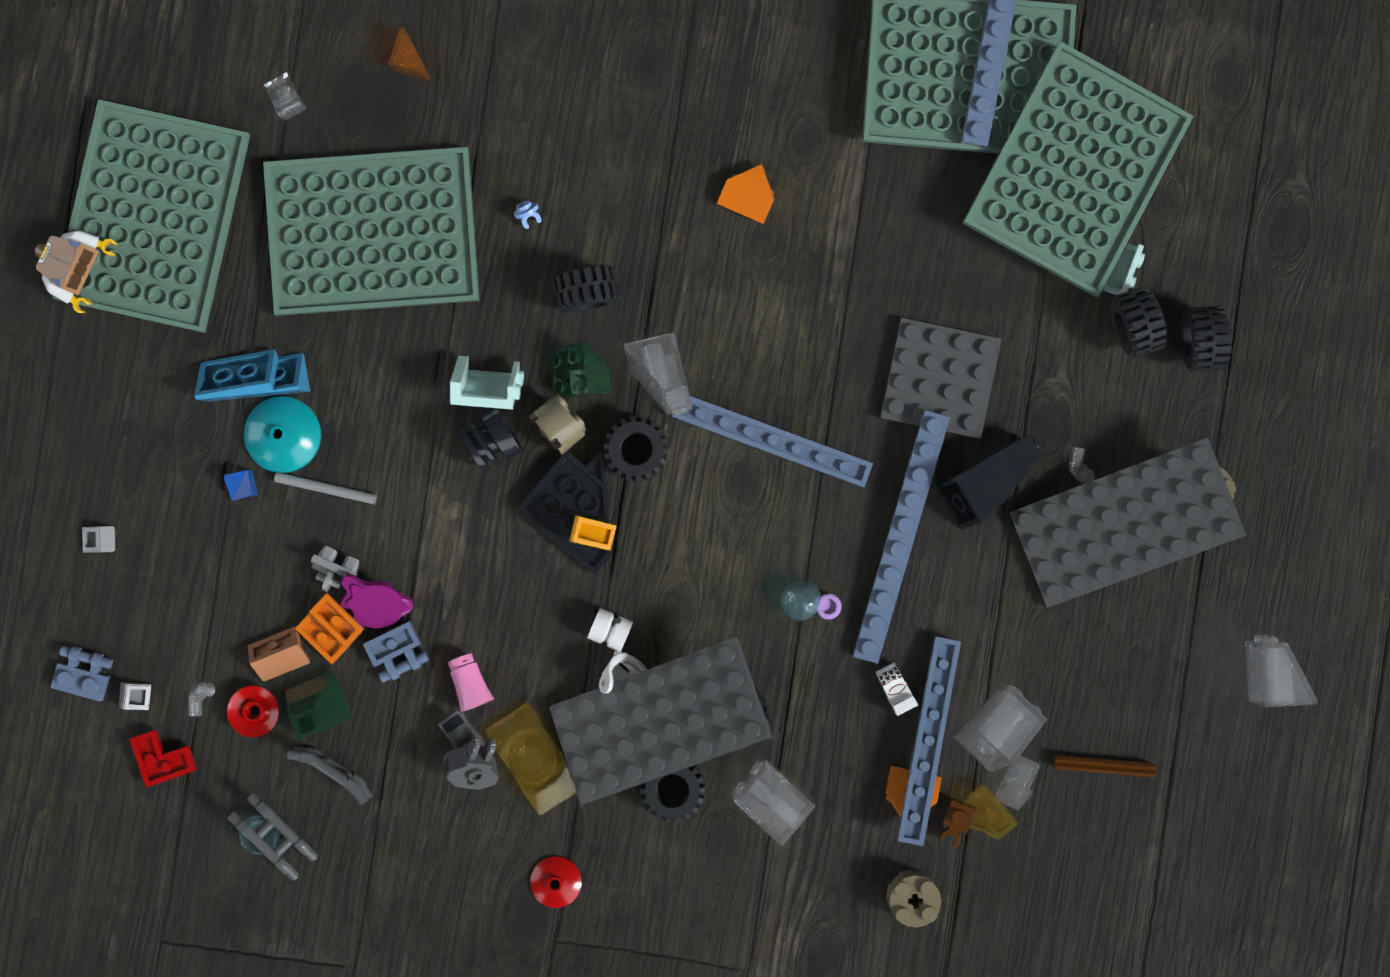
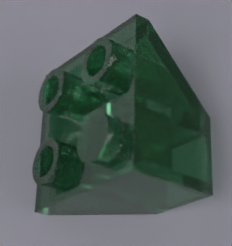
M588 342L550 349L555 396L559 394L563 399L612 393L609 366Z
M334 670L285 690L289 718L299 741L353 718Z

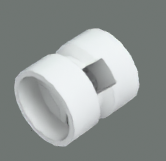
M600 608L589 632L588 639L600 644L605 641L607 642V647L621 652L633 621L621 616L616 619L612 612Z

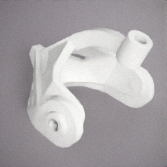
M615 650L614 656L602 672L599 689L602 693L607 694L611 691L613 682L646 671V667L638 659L628 655V653ZM619 663L625 665L629 669V672L625 671L622 667H620Z

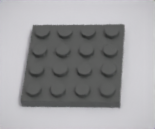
M901 318L880 419L920 426L923 412L927 410L950 417L946 429L947 433L981 439L1002 339Z

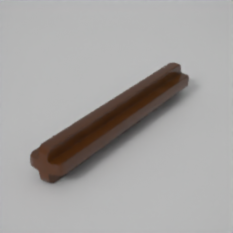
M1055 755L1054 768L1060 770L1155 777L1156 765L1149 762Z

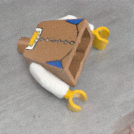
M79 230L64 233L61 237L51 236L46 244L40 243L35 248V255L39 258L36 269L43 274L42 280L50 294L67 304L69 302L72 303L76 312L86 313L85 310L80 308L79 303L84 301L86 304L92 305V302L88 298H77L73 295H79L99 253L96 247L101 248L108 256H115L114 253L106 251V247L108 244H114L115 246H118V244L112 239L101 241L99 237Z

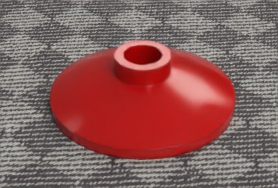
M247 686L238 690L231 697L227 707L228 720L232 728L239 734L246 737H260L271 731L276 725L279 717V705L274 695L267 689L260 686ZM253 706L259 708L260 712L258 715L252 713L251 709Z
M560 856L548 857L539 862L534 868L530 880L531 890L535 898L541 904L551 908H561L572 903L578 896L582 884L581 874L577 866L569 859ZM552 880H558L560 886L558 888H553L550 882Z

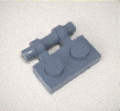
M411 621L363 644L374 667L384 663L387 670L379 673L383 683L390 679L394 681L401 677L400 674L410 669L416 670L421 667V664L429 661L426 651L416 655L413 650L414 647L422 643ZM405 653L407 660L395 665L392 658Z
M62 646L60 656L67 657L69 661L68 664L57 663L51 688L92 700L103 701L110 676L100 672L102 667L110 669L113 659L106 658L104 654L97 652L94 654L84 652L82 648L76 646L72 648ZM79 662L91 664L90 670L78 667Z

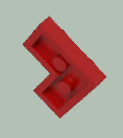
M157 729L129 739L146 788L197 770L190 746L188 745L165 753Z

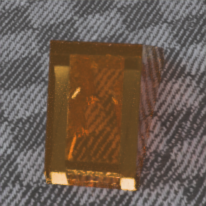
M404 27L399 29L388 65L392 71L425 81L430 80L431 77Z

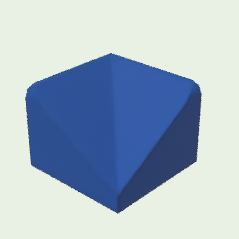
M253 470L223 475L232 501L258 495Z

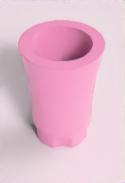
M472 653L448 662L461 712L494 700L480 673L477 662H474Z

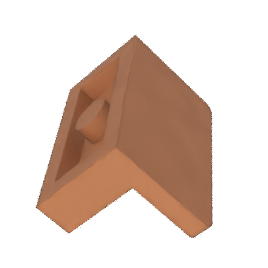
M295 626L247 645L250 665L262 681H267L310 663L309 657L301 647L300 634L295 629Z

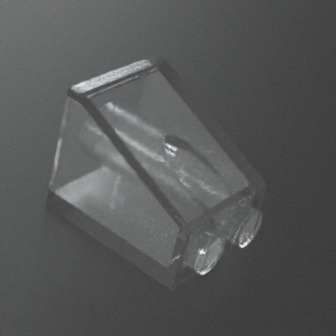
M674 332L624 344L631 373L667 415H681L687 410L692 409Z
M1255 635L1254 640H1245L1249 702L1263 707L1317 704V698L1288 643L1278 641V637H1270V635Z
M1009 684L1000 688L955 735L954 739L992 773L1014 764L1048 719L1036 705L1031 704L1023 697V693L1018 688Z
M765 758L762 763L757 761L750 769L749 773L751 776L746 782L740 781L734 788L733 802L776 842L783 846L816 805L809 794Z

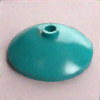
M284 396L273 397L257 405L248 416L244 428V442L249 455L259 466L272 472L289 473L303 468L314 458L321 442V427L315 413L302 401ZM278 429L282 431V437L279 439L275 437V431Z

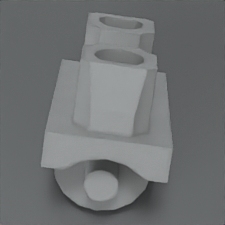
M324 546L319 555L314 554L311 559V563H313L312 568L319 571L316 579L324 582L322 590L326 592L329 591L331 586L340 589L342 578L346 574H354L357 577L359 560L351 556H346L342 566L335 564L334 561L338 552L328 546Z

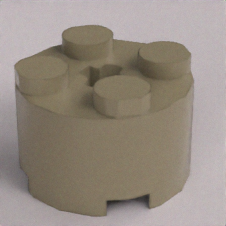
M558 394L555 397L549 398L529 416V419L532 423H536L539 426V432L562 455L585 435L584 432L587 429L576 413L572 416L570 415L567 403Z
M912 869L902 871L888 885L886 895L888 905L893 915L901 924L910 927H921L932 923L937 918L941 907L940 892L931 878L922 871ZM912 894H917L919 899L911 903L908 898H912Z

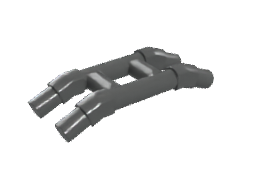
M295 746L294 750L289 749L287 759L300 761L315 767L344 786L354 796L360 806L373 797L361 776L352 773L323 754L324 752L321 750Z
M252 793L247 798V801L267 820L256 831L236 812H233L228 817V820L281 872L294 881L299 877V872L281 855L291 845L311 862L317 859L318 853L294 832L256 793ZM273 827L285 837L274 849L263 839Z

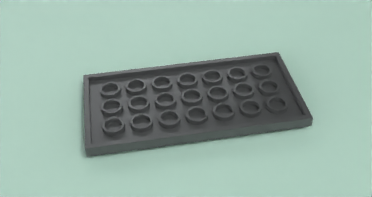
M1208 438L1201 439L1009 512L1047 608L1246 536Z
M738 637L613 682V687L607 694L602 693L597 688L549 706L580 805L772 738Z

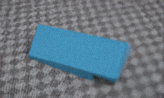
M275 349L201 362L194 397L196 400L209 402L310 392L304 354L302 352L278 357Z

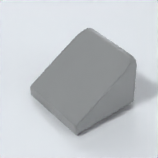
M113 526L82 527L83 553L114 552L115 528Z
M121 682L119 707L126 710H149L151 684Z

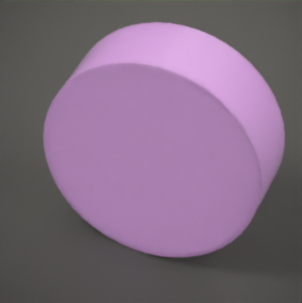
M826 593L817 599L815 609L822 618L833 619L841 611V602L835 595Z

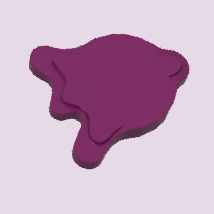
M350 573L342 578V585L347 590V593L341 600V606L351 609L352 612L349 614L362 627H389L413 609V600L401 592L398 593L392 588L391 583L378 580L364 581Z

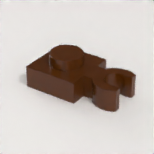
M952 798L943 818V824L948 827L941 831L940 842H944L947 835H952L955 838L953 840V847L956 848L960 842L959 831L968 832L977 811L976 807Z

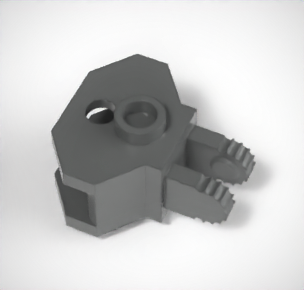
M473 737L469 744L464 743L463 747L447 752L444 757V763L449 767L446 778L455 787L481 790L495 785L499 779L496 759L493 757L496 748L495 739H488L485 745L481 746L480 738Z

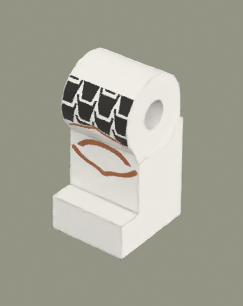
M895 663L876 671L881 686L897 716L918 706Z

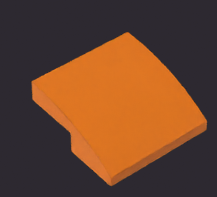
M328 593L321 598L295 628L331 664L347 650L364 630Z

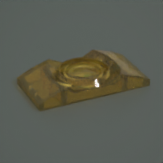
M526 702L485 729L489 739H495V749L498 755L507 765L523 794L540 816L576 793L566 759L529 702Z

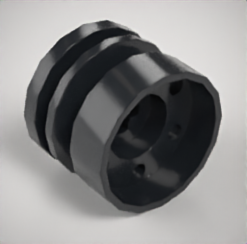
M489 408L481 413L484 423L482 427L473 419L469 420L473 431L471 433L464 424L457 427L462 445L467 454L484 473L491 471L487 461L488 458L496 467L500 465L497 456L498 452L501 451L507 459H511L523 452L516 435L498 408Z

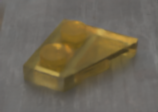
M985 783L962 800V802L977 809L969 827L973 830L985 832L988 836L1000 840L1018 825L1016 818Z

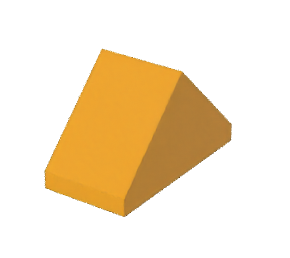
M576 516L569 541L610 550L617 526Z

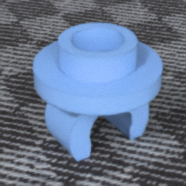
M527 200L517 205L514 216L516 219H521L524 228H529L527 218L530 216L535 217L538 223L541 222V217L536 211L538 209L536 202Z

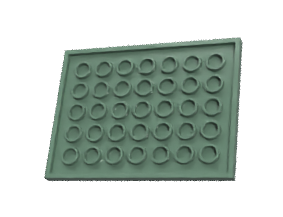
M872 0L862 142L999 154L1057 43L1061 41L1074 48L1076 5L1016 0L988 147L981 148L961 143L989 0Z
M1060 41L1057 43L962 223L1087 293L1098 297L1194 116Z
M98 99L68 232L79 230L97 236L101 241L112 239L118 246L108 244L106 247V251L114 253L115 256H108L101 248L96 247L99 253L79 295H73L77 298H88L92 305H88L84 301H81L79 305L202 333L206 332L250 139L249 133ZM53 296V299L62 301L57 297Z
M468 147L263 162L275 316L480 301Z

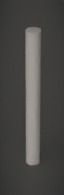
M276 472L274 482L370 504H375L377 498L376 494Z

